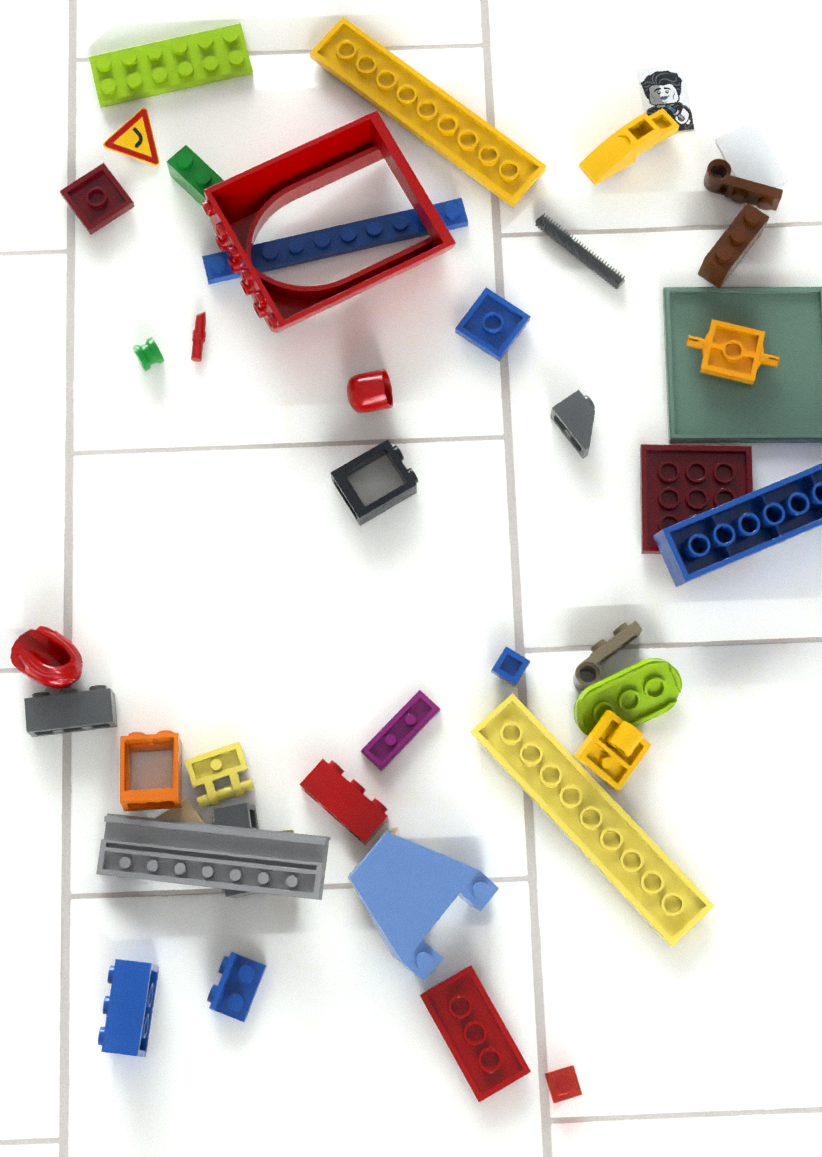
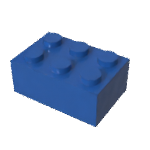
M115 959V965H110L108 984H112L110 996H105L103 1003V1014L107 1015L105 1027L100 1028L98 1035V1045L102 1046L101 1052L146 1057L159 966L152 963Z

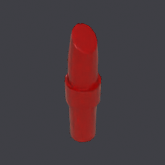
M206 312L196 315L195 328L192 333L191 360L195 362L202 361L203 344L206 338Z

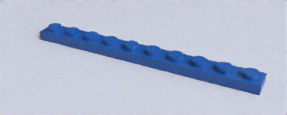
M462 198L433 204L448 230L468 226ZM409 209L254 244L251 261L252 265L263 273L429 235L416 211ZM226 251L202 256L208 284L240 278L238 272L234 274L227 260L229 256Z

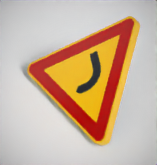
M141 108L103 143L104 148L154 166H157L160 162L146 108Z

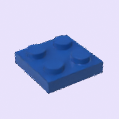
M486 287L456 326L455 333L500 361L529 323L531 316Z

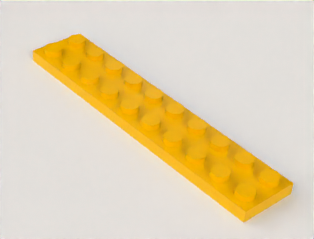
M344 17L310 52V58L512 208L515 207L546 171L547 166Z

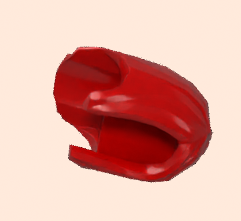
M39 626L36 630L30 629L20 635L11 648L10 658L12 664L25 676L51 688H68L81 677L83 667L81 654L70 640L56 630L54 631L45 626Z

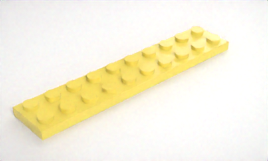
M513 693L470 732L671 947L715 906Z

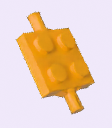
M714 319L710 323L709 332L705 339L688 335L686 347L702 350L700 373L750 385L754 384L757 370L761 364L777 368L780 359L779 356L764 353L763 341L765 331Z

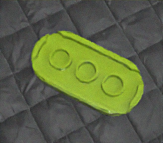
M649 658L590 685L580 693L573 711L576 725L588 736L605 711L610 710L623 721L630 723L634 727L639 726L674 707L678 701L679 692L681 693L682 690L681 676L674 666L660 658Z

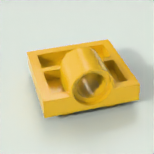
M606 710L574 757L613 790L620 791L651 747V744L643 738L644 735L640 730L630 723L623 721L614 712Z

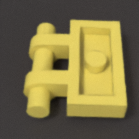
M240 742L184 760L193 788L205 786L207 792L196 797L199 807L209 804L215 806L220 804L221 800L235 795L238 798L244 796V792L255 789L252 778L244 781L239 779L238 774L249 770ZM230 777L232 785L218 790L215 789L213 782Z

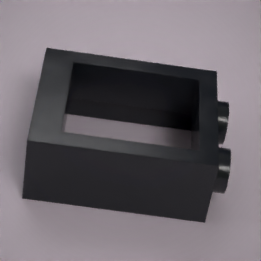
M389 440L382 442L331 472L333 484L360 526L417 493L416 483L419 481L416 474L411 468L406 469L402 462L404 460L403 454L397 445L392 447ZM386 454L405 484L365 507L347 479V476Z

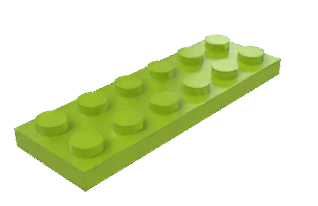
M241 23L89 57L101 108L253 74Z

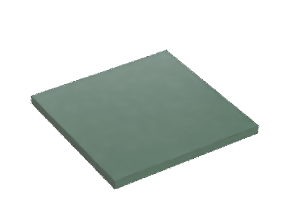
M822 287L663 288L669 443H822ZM712 319L765 331L763 341L764 353L779 356V363L777 368L761 364L757 370L753 385L700 373L702 350L686 347L688 335L705 339Z

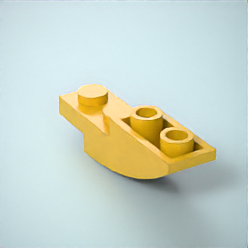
M663 108L650 116L643 113L613 133L579 164V168L596 185L635 163L637 155L676 134L679 125Z

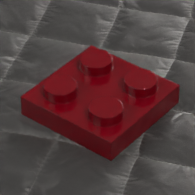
M104 163L60 190L61 196L90 235L135 207L132 199Z

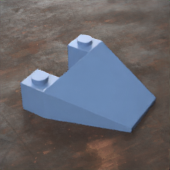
M387 831L348 877L391 955L423 981L428 978L443 959L423 941V938L457 896L468 905L482 911L499 890L480 870Z

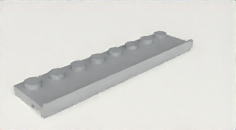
M110 813L104 816L106 826L104 839H101L96 874L322 900L328 846L331 837Z

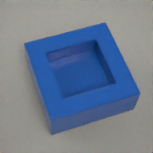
M506 646L493 666L491 673L515 687L529 666L530 660Z

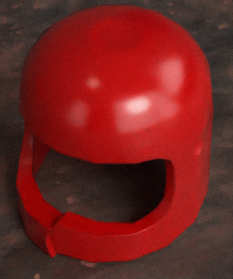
M385 369L357 374L350 378L347 383V397L353 410L359 413H368L393 407L392 386Z

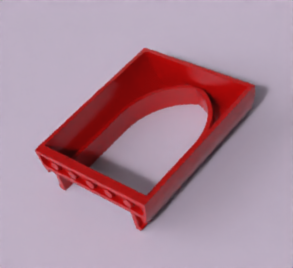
M377 110L204 190L205 201L202 202V206L206 215L211 219L217 235L215 236L216 243L221 251L225 250L229 256L227 260L233 273L238 272L242 279L240 284L244 293L247 296H252L255 302L253 307L259 318L263 317L270 330L274 333H279L427 262L453 249L456 244ZM382 159H385L430 235L429 238L346 278L318 286H297L277 281L256 269L251 261L255 239L262 226L276 211L298 198Z

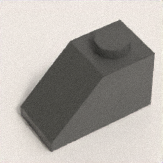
M578 389L552 407L550 417L582 459L587 457L590 448L595 405L589 396H583Z

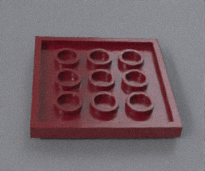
M641 444V554H661L653 535L662 529L753 492L752 446Z

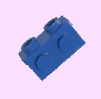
M231 952L229 957L224 956L218 973L222 974L218 986L213 984L207 1001L211 1003L209 1009L245 1022L267 966L234 952Z

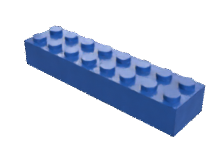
M822 463L671 525L653 535L675 586H681L822 526Z

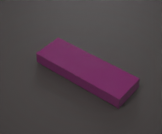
M419 690L361 750V753L382 772L441 709Z

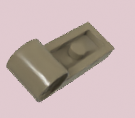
M636 621L630 625L626 622L613 631L614 637L607 642L602 639L590 649L592 653L577 666L573 676V683L577 689L583 691L590 685L599 682L601 678L599 666L640 635L642 628ZM590 671L594 675V681L584 682L580 678L579 673Z

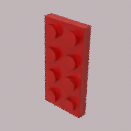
M472 965L420 994L423 1003L478 1102L483 1101L531 1072Z

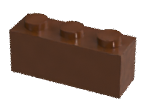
M746 203L705 256L697 275L720 289L761 236L770 217L749 203Z

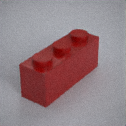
M322 759L299 784L301 789L366 846L388 821V815L385 814L388 809L376 798L373 801L369 800L364 795L366 790L356 780L353 779L349 782L342 776L344 770L333 760L327 763Z

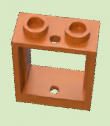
M162 730L157 732V734L146 735L142 732H132L128 736H120V804L124 812L182 808V742L178 733ZM172 750L173 788L132 790V753Z

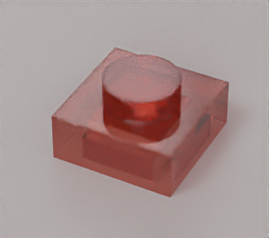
M574 1065L544 1074L553 1104L582 1095Z

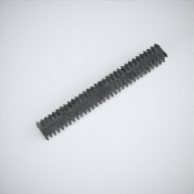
M544 213L537 218L535 226H538L540 230H543L545 234H548L559 245L561 244L564 249L579 259L594 273H597L607 283H610L612 287L618 289L625 282V276L621 277L622 274L619 276L620 272L616 273L617 269L614 272L615 268L611 270L612 265L608 267L609 264L606 266L607 261L603 263V259L601 262L602 257L598 259L599 255L597 257L596 254L593 255L594 251L590 253L591 249L589 251V247L585 249L586 245L584 247L583 244L580 245L581 241L577 243L579 239L576 241V237L572 239L574 235L571 237V233L567 235L568 231L565 233L566 229L562 231L563 227L559 229L561 225L558 227V223L554 225L556 221L553 223V219L549 221L551 217L547 219L548 215L544 217Z

